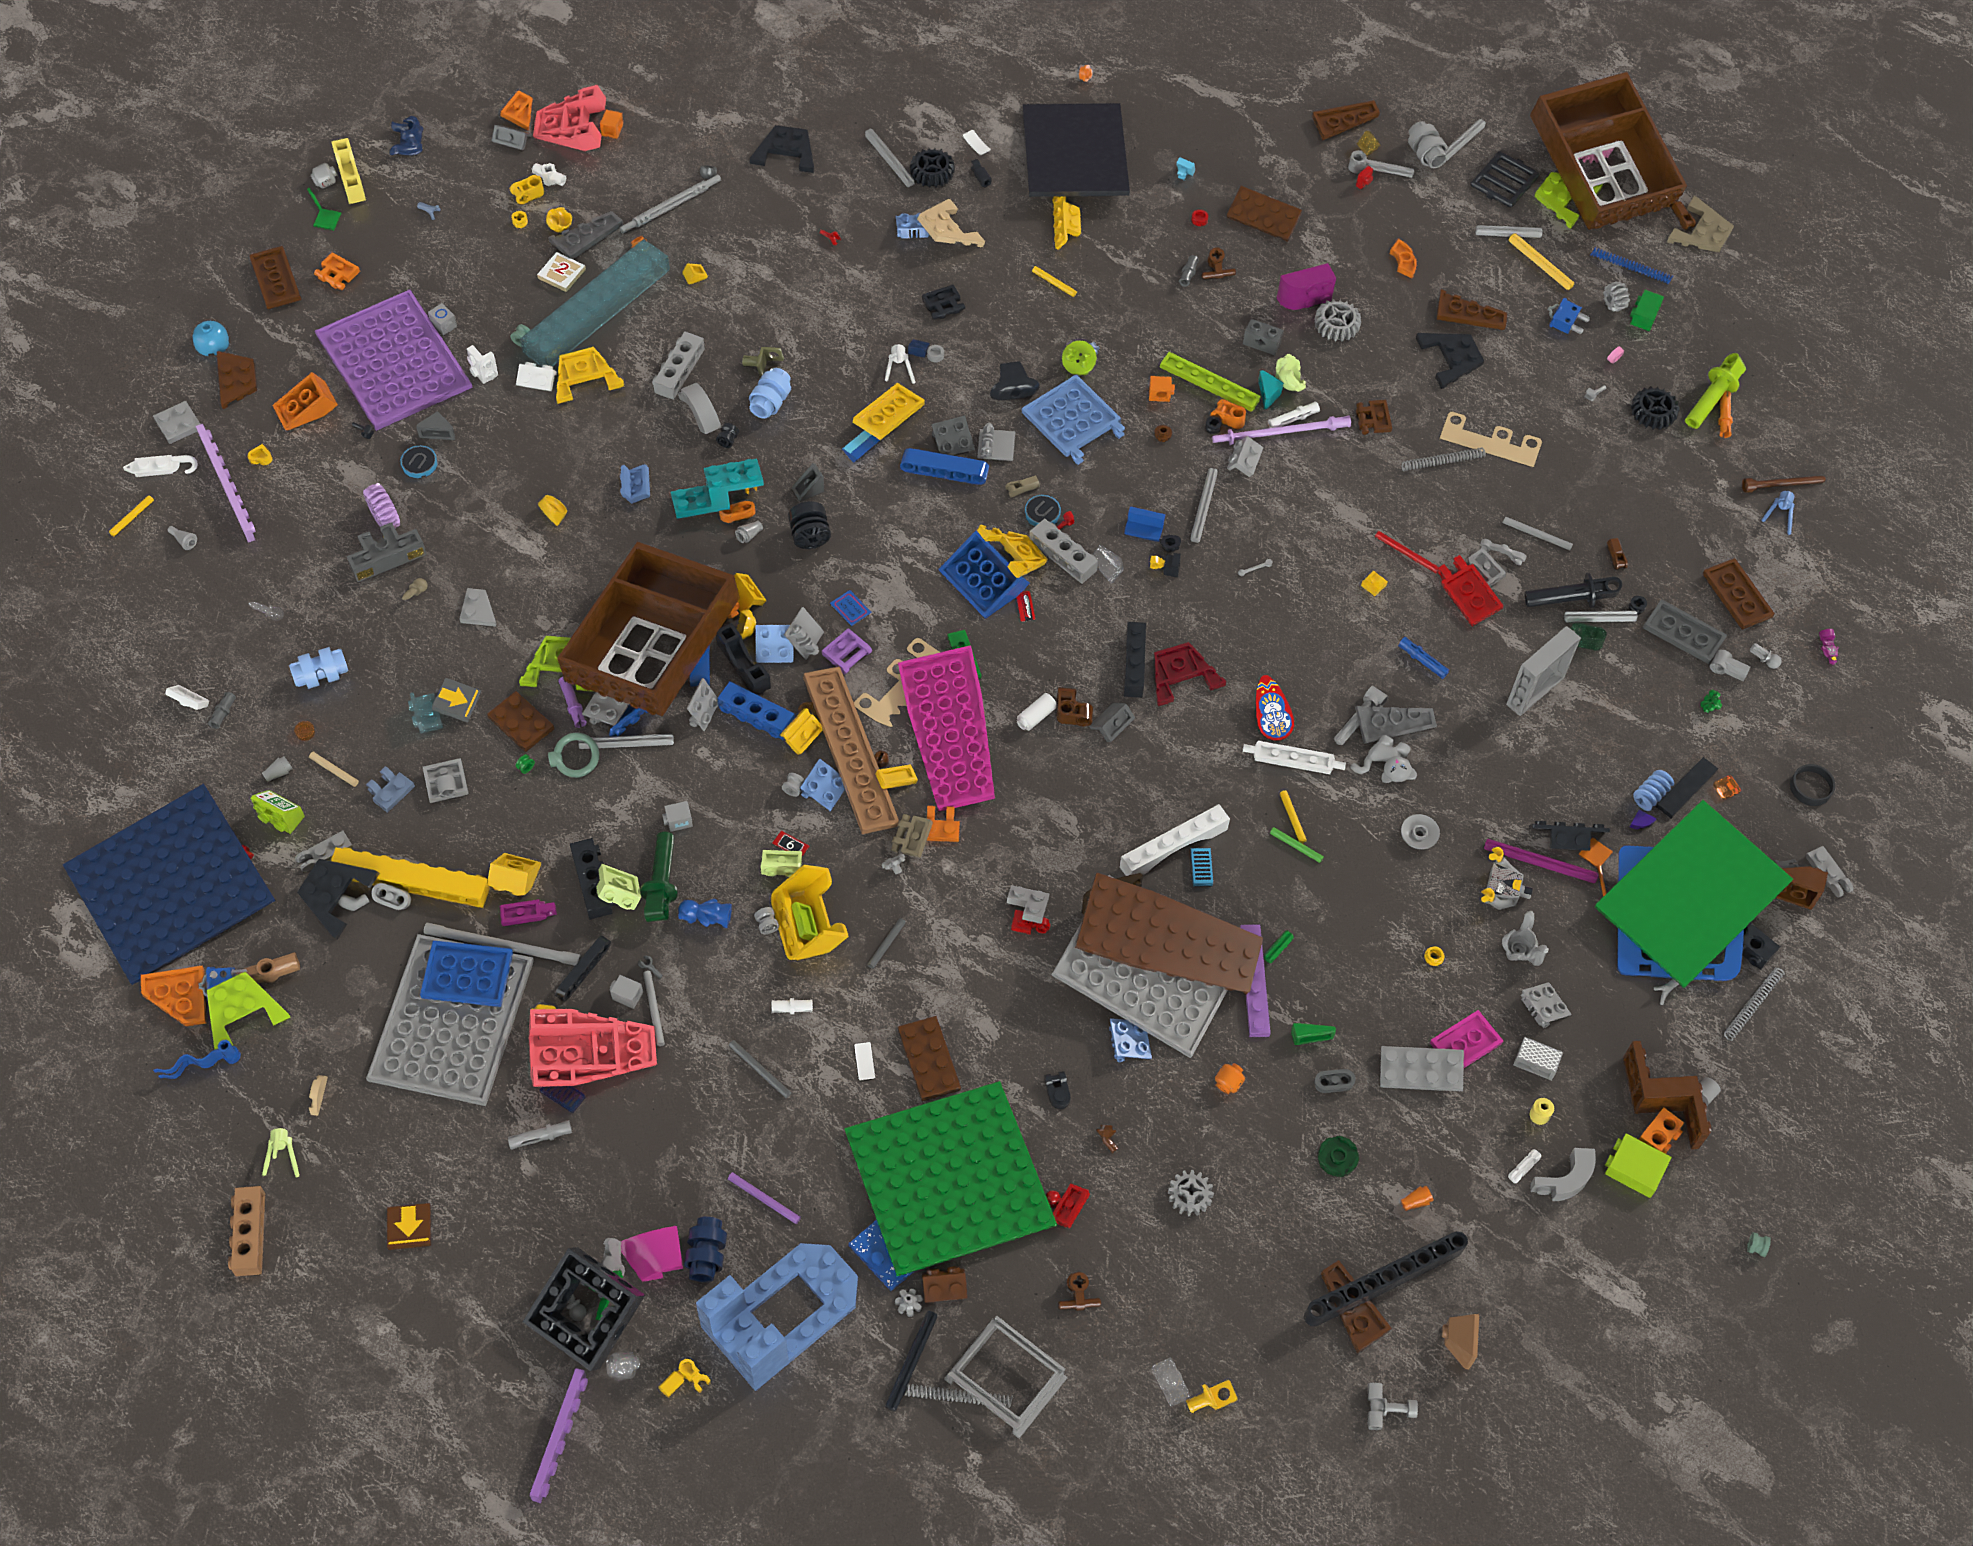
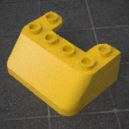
M803 865L778 886L771 895V904L779 924L778 929L787 958L790 960H802L829 953L849 937L843 923H835L833 926H830L822 899V894L829 889L832 883L828 868ZM794 902L811 907L818 935L811 941L802 939L799 936L791 907Z

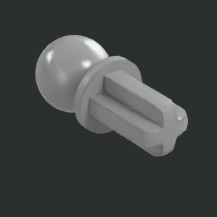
M1756 643L1750 648V652L1759 657L1760 662L1766 661L1768 667L1775 669L1781 665L1780 656L1771 654L1770 649L1765 650Z

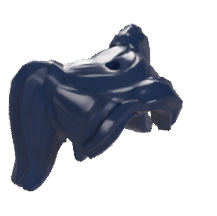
M409 116L403 120V122L408 124L392 121L391 128L396 132H401L400 144L392 146L389 150L390 155H417L423 150L421 139L424 129L418 119L414 116Z

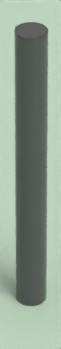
M735 1040L730 1042L729 1047L786 1099L791 1095L792 1092Z

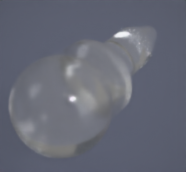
M257 602L248 603L253 609L266 613L265 617L269 616L273 621H279L284 617L283 609L278 606L272 607V605H269L267 607Z

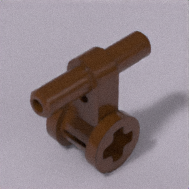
M1215 247L1211 249L1207 262L1214 271L1202 272V279H1222L1224 276L1236 275L1235 268L1222 270L1225 253L1221 248Z
M1076 1272L1068 1276L1066 1284L1068 1289L1073 1292L1074 1300L1059 1301V1310L1075 1309L1079 1311L1089 1307L1101 1306L1100 1298L1084 1299V1290L1089 1285V1279L1086 1274ZM1077 1277L1078 1280H1082V1284L1079 1286L1073 1284V1280H1076Z

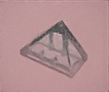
M1099 545L1092 555L1098 560L1097 568L1113 584L1124 571L1122 558Z

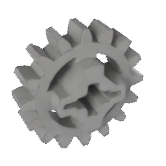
M1191 1170L1190 1174L1187 1175L1186 1171H1183L1182 1177L1176 1174L1175 1181L1171 1180V1188L1168 1189V1194L1171 1195L1169 1196V1202H1174V1209L1180 1208V1214L1185 1210L1188 1216L1191 1215V1212L1199 1215L1200 1209L1205 1212L1207 1210L1206 1205H1211V1198L1214 1195V1192H1211L1213 1185H1207L1209 1178L1202 1179L1201 1172L1198 1175H1194V1170Z

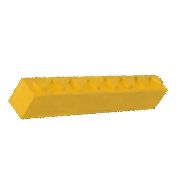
M336 847L331 858L333 862L376 870L380 874L373 883L374 886L379 883H387L408 893L483 908L490 890V886H487L488 879L482 875L473 876L462 871H449L443 867H429L424 863H410L405 859H391L386 855L376 856L366 851H353L347 847L343 849Z

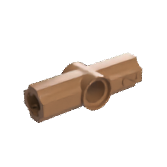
M294 952L273 960L268 958L262 959L257 965L245 969H247L246 973L258 984L264 981L273 983L280 976L298 971L301 967Z

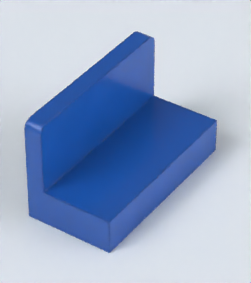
M1130 506L1124 534L1159 542L1164 527L1165 514Z

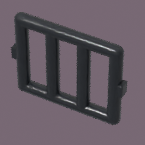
M1498 151L1471 181L1470 185L1486 194L1487 198L1495 199L1508 207H1513L1540 174L1538 171L1523 164L1524 161L1516 160ZM1502 159L1531 176L1526 180L1500 166L1497 162ZM1493 169L1522 186L1518 190L1490 175L1488 172ZM1485 179L1514 196L1509 200L1479 182Z

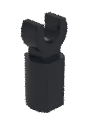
M978 159L972 160L973 166H971V170L975 173V177L982 187L989 186L992 178L985 168L981 167Z

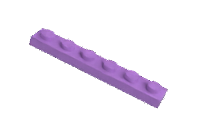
M1240 925V928L1261 936L1260 925ZM1262 945L1251 990L1246 994L1249 1037H1270Z
M575 1368L530 1492L532 1501L541 1503L542 1498L546 1497L549 1492L550 1484L548 1482L550 1476H554L557 1470L558 1463L556 1459L558 1454L561 1455L563 1453L565 1434L571 1431L573 1412L578 1411L580 1399L578 1398L581 1391H585L588 1383L584 1370Z

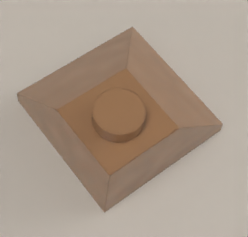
M1478 1314L1451 1317L1446 1325L1443 1324L1442 1337L1445 1338V1346L1464 1369H1470L1477 1358Z

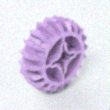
M378 483L368 486L363 491V494L375 521L380 527L392 522L396 529V527L400 526V519L385 489Z

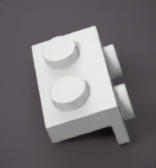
M473 345L467 348V359L471 365L470 371L474 377L477 376L485 384L498 376L492 352L482 356Z
M525 362V365L519 364L516 385L552 392L554 375L557 376V371L553 370L552 366L542 365V368L530 362Z

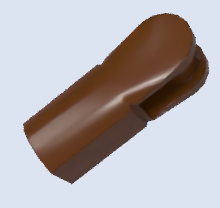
M1681 201L1672 205L1671 209L1678 218L1683 230L1696 226L1695 219L1688 213Z
M1613 538L1608 540L1607 546L1614 569L1618 570L1620 567L1628 568V561L1619 539Z

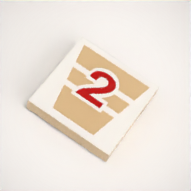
M556 252L537 276L538 279L567 292L586 268L585 265Z

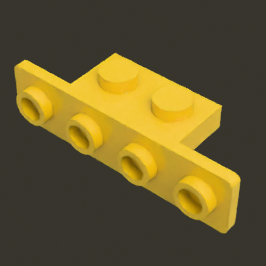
M1066 196L1053 197L1055 248L1058 250L1067 242V233L1075 237L1081 234L1080 208L1067 203Z

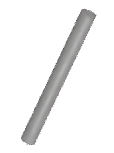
M1505 517L1503 521L1506 525L1567 550H1571L1573 546L1570 542L1511 518Z
M645 971L643 976L657 1046H663L665 1042L651 971Z

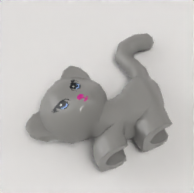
M1382 735L1380 740L1369 750L1363 767H1359L1355 763L1350 765V768L1355 773L1364 774L1369 771L1372 761L1386 762L1384 772L1381 775L1382 782L1384 783L1391 781L1403 782L1405 780H1414L1417 777V773L1411 767L1409 760L1402 758L1408 756L1411 750L1410 746L1400 742L1396 747H1393V739L1386 735Z

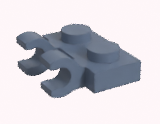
M385 766L380 773L383 774L381 777L388 784L381 789L371 779L366 786L369 787L368 791L375 795L372 798L373 802L388 813L415 785L402 773L399 772L395 776Z

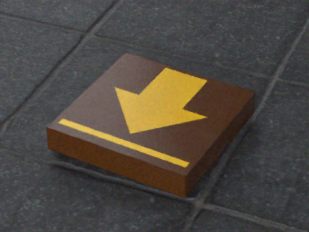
M430 1203L387 1207L388 1250L431 1246Z

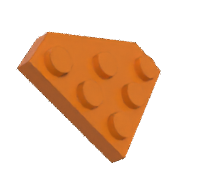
M203 966L141 975V994L143 997L186 1027L207 1023L206 996L203 990L199 989V983L202 982L205 976Z

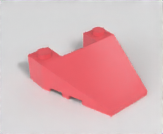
M598 85L578 90V94L572 97L569 95L564 97L565 101L559 104L554 102L536 112L534 138L583 151L600 148L601 134L594 123L589 122L590 114L605 111L606 97Z

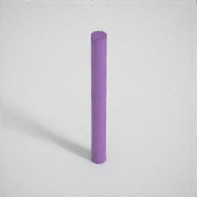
M733 1172L729 1175V1181L793 1223L797 1224L799 1222L800 1216Z

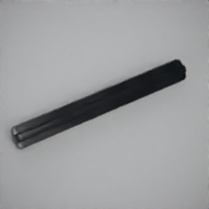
M927 1311L886 1402V1408L891 1411L897 1410L938 1318L937 1313L933 1311Z

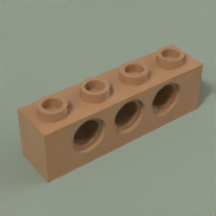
M261 1186L235 1188V1196L231 1197L234 1216L230 1217L233 1236L229 1238L232 1256L228 1258V1267L235 1276L262 1274L265 1192ZM252 1208L249 1213L243 1214L245 1209ZM251 1228L247 1234H242L243 1230ZM250 1248L247 1254L241 1255L244 1249Z

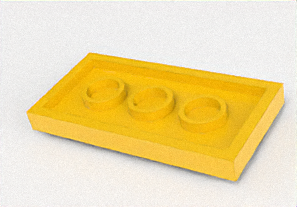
M896 383L854 416L853 423L881 440L924 406L925 400L899 383Z

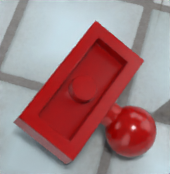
M1070 1183L1062 1198L1054 1190L1048 1191L1045 1194L1050 1207H1056L1053 1215L1057 1224L1070 1229L1090 1196L1087 1189Z

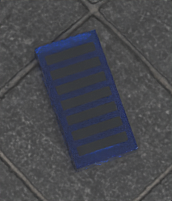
M544 1086L539 1089L542 1094L571 1113H574L586 1098L583 1093L572 1086Z

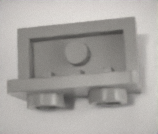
M1246 436L1241 440H1237L1234 444V451L1228 459L1227 469L1232 470L1236 467L1250 477L1254 474L1263 447Z

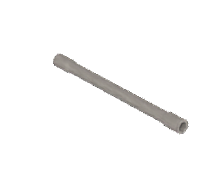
M426 923L424 927V934L440 938L445 937L483 946L512 949L513 952L555 960L564 964L575 966L581 959V955L527 945L446 928L437 924Z

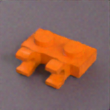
M927 806V819L933 821L927 841L959 842L960 821H954L955 807H947L946 821L935 820V806Z

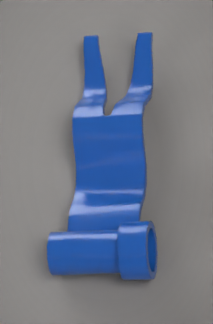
M222 1040L218 1044V1049L211 1051L202 1059H196L186 1054L179 1057L174 1067L167 1070L154 1069L153 1071L155 1073L170 1074L179 1068L173 1075L162 1074L158 1076L160 1079H176L182 1074L186 1066L190 1064L209 1068L222 1058L227 1063L234 1064L240 1059L241 1054L228 1040Z

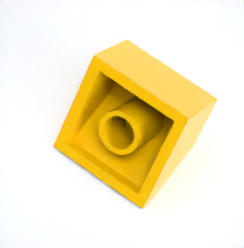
M503 853L490 864L487 886H491L497 891L506 890L512 892L513 895L523 896L531 890L541 867V862Z

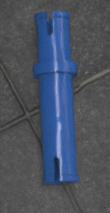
M1407 637L1400 641L1398 645L1400 648L1408 652L1412 659L1421 662L1441 679H1444L1450 670L1422 650L1423 648L1420 645L1417 646Z

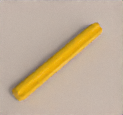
M1516 233L1510 236V243L1566 290H1570L1573 287L1574 282L1521 237Z

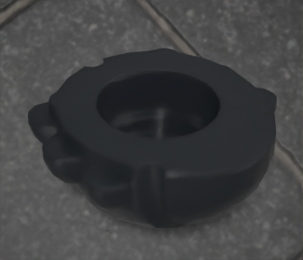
M1168 534L1159 539V542L1166 552H1174L1179 550L1181 538L1177 535Z

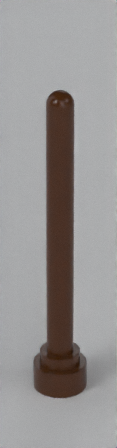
M1825 476L1763 481L1744 478L1742 480V490L1744 493L1753 492L1757 488L1823 483L1826 478Z

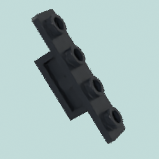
M1535 821V824L1529 825V829L1550 830V849L1590 851L1591 832H1610V828H1604V824H1593L1592 827H1585V823H1573V826H1566V822H1554V825H1546L1547 821Z

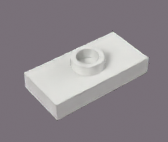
M180 685L167 688L165 693L180 701L181 705L195 710L208 707L209 704L208 699Z

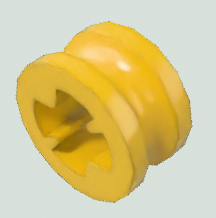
M516 211L512 214V222L516 228H523L528 224L527 215L523 211Z

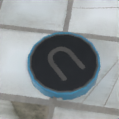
M413 446L403 453L401 467L408 476L422 478L421 476H428L435 471L437 457L429 447Z
M1048 495L1034 496L1028 500L1025 506V516L1031 525L1036 526L1043 519L1056 524L1060 518L1061 508L1059 503Z

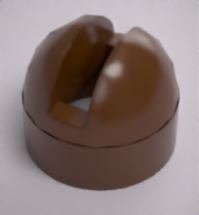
M880 750L875 753L874 757L878 767L887 766L889 763L887 752Z

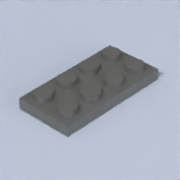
M1662 599L1643 627V629L1707 664L1711 662L1727 637L1725 633Z

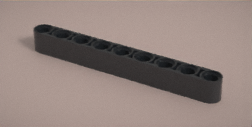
M1460 1231L1453 1232L1313 1300L1304 1313L1305 1322L1314 1327L1321 1325L1459 1257L1468 1244L1467 1236ZM1453 1242L1458 1243L1460 1247L1455 1246ZM1435 1250L1440 1251L1442 1255L1437 1254ZM1418 1259H1422L1425 1264L1420 1263ZM1400 1267L1405 1268L1408 1272L1402 1271ZM1383 1276H1387L1390 1281L1385 1280ZM1365 1284L1370 1285L1373 1290L1368 1289ZM1347 1293L1353 1294L1355 1298H1350ZM1329 1302H1334L1337 1307L1331 1306ZM1311 1311L1318 1312L1319 1316L1313 1315Z

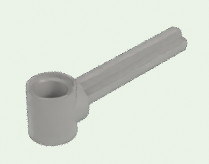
M1359 150L1352 152L1348 164V169L1353 173H1360L1364 168L1370 166L1376 171L1410 178L1414 174V169L1369 160L1366 154Z
M1371 686L1363 697L1364 703L1362 706L1383 707L1388 699V695ZM1357 713L1351 717L1334 737L1336 744L1343 745L1358 728Z

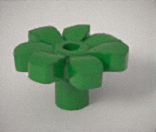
M1710 690L1709 695L1706 694L1704 701H1701L1700 706L1703 707L1704 712L1708 713L1715 708L1719 710L1722 707L1721 700L1718 699L1721 694L1718 691Z

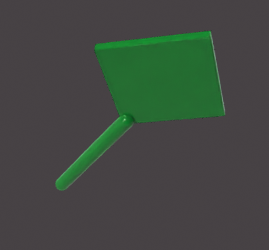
M307 188L320 210L314 227L335 230L342 213L323 209L312 190Z

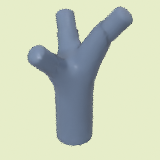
M419 202L417 205L419 209L428 212L432 220L435 219L433 211H440L438 205L431 206Z

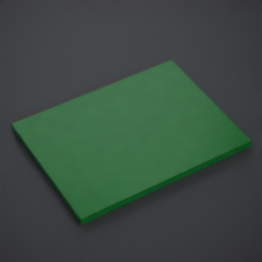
M1702 800L1595 905V908L1678 984L1685 988L1793 881V878L1707 802Z

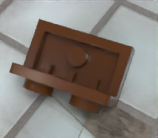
M959 1266L948 1267L944 1271H939L938 1268H931L922 1273L925 1303L967 1299L965 1270L960 1269Z

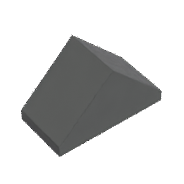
M438 411L417 424L419 438L455 440L453 426Z
M812 463L791 489L799 501H804L824 492V476L816 464Z

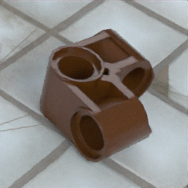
M1058 687L1056 714L1058 722L1061 724L1090 726L1093 719V706L1076 701V689Z

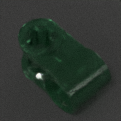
M1574 623L1571 626V630L1581 637L1577 647L1594 651L1602 649L1607 636L1605 629L1583 623Z

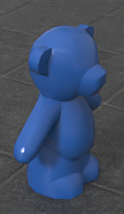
M716 899L708 900L700 905L693 900H684L678 907V918L688 921V923H694L698 919L705 927L718 923L723 928H728L731 920L732 904H720Z

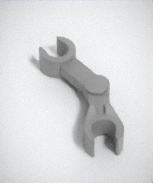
M1482 539L1480 543L1481 548H1484L1487 552L1494 550L1506 554L1517 565H1521L1527 557L1522 552L1511 550L1505 544H1494L1488 539Z

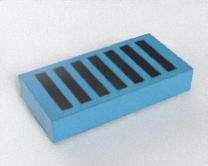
M1191 848L1193 886H1213L1211 848Z

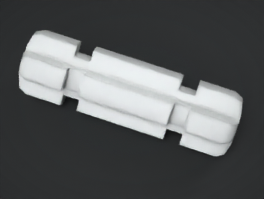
M1533 1149L1509 1173L1508 1178L1513 1183H1517L1540 1160L1541 1154Z

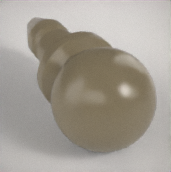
M423 578L414 580L409 586V590L404 593L402 600L410 599L413 595L417 596L421 592L426 591L428 587L426 580Z

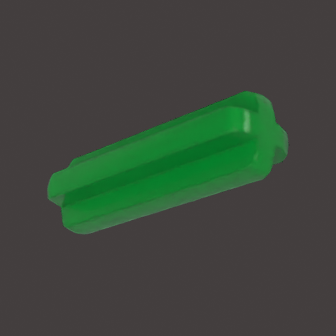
M1288 930L1285 931L1267 950L1263 959L1268 963H1272L1293 940L1294 935Z

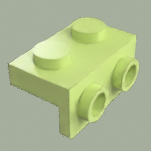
M763 850L761 874L790 877L801 868L802 851Z

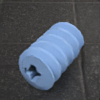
M1663 770L1654 771L1635 790L1633 794L1635 802L1643 810L1650 811L1666 795V792L1671 790V786H1674V780Z

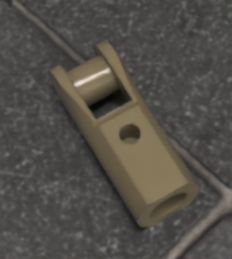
M1035 475L1020 481L1009 482L1005 488L1009 490L1010 497H1015L1024 492L1039 488V480Z

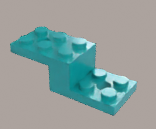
M747 459L745 461L730 462L704 468L705 486H696L671 492L676 518L730 509L729 491L763 486L764 483L758 460Z

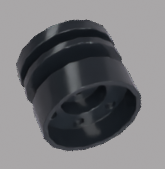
M813 501L802 502L790 509L788 520L792 530L793 541L797 547L813 549L829 541L831 531L827 522L825 507L821 503Z

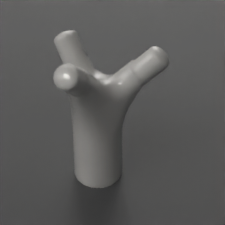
M1674 979L1663 986L1654 987V991H1662L1660 1005L1664 1004V1000L1669 992L1679 985Z

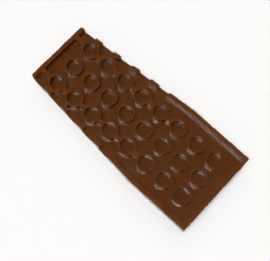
M1096 873L1075 948L1131 967L1151 972H1163L1168 976H1179L1186 978L1188 981L1204 982L1209 986L1216 985L1224 987L1225 990H1236L1248 994L1251 990L1263 937L1154 891Z

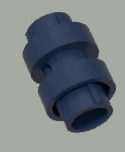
M699 1217L697 1225L689 1229L687 1243L693 1248L686 1251L684 1266L690 1270L689 1278L694 1281L712 1282L714 1281L715 1273L722 1271L724 1255L718 1251L725 1248L727 1233L721 1229L722 1221L720 1219Z

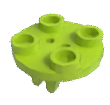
M1080 340L1074 341L1067 345L1063 351L1062 362L1065 369L1071 374L1078 376L1087 375L1096 364L1097 354L1089 343Z

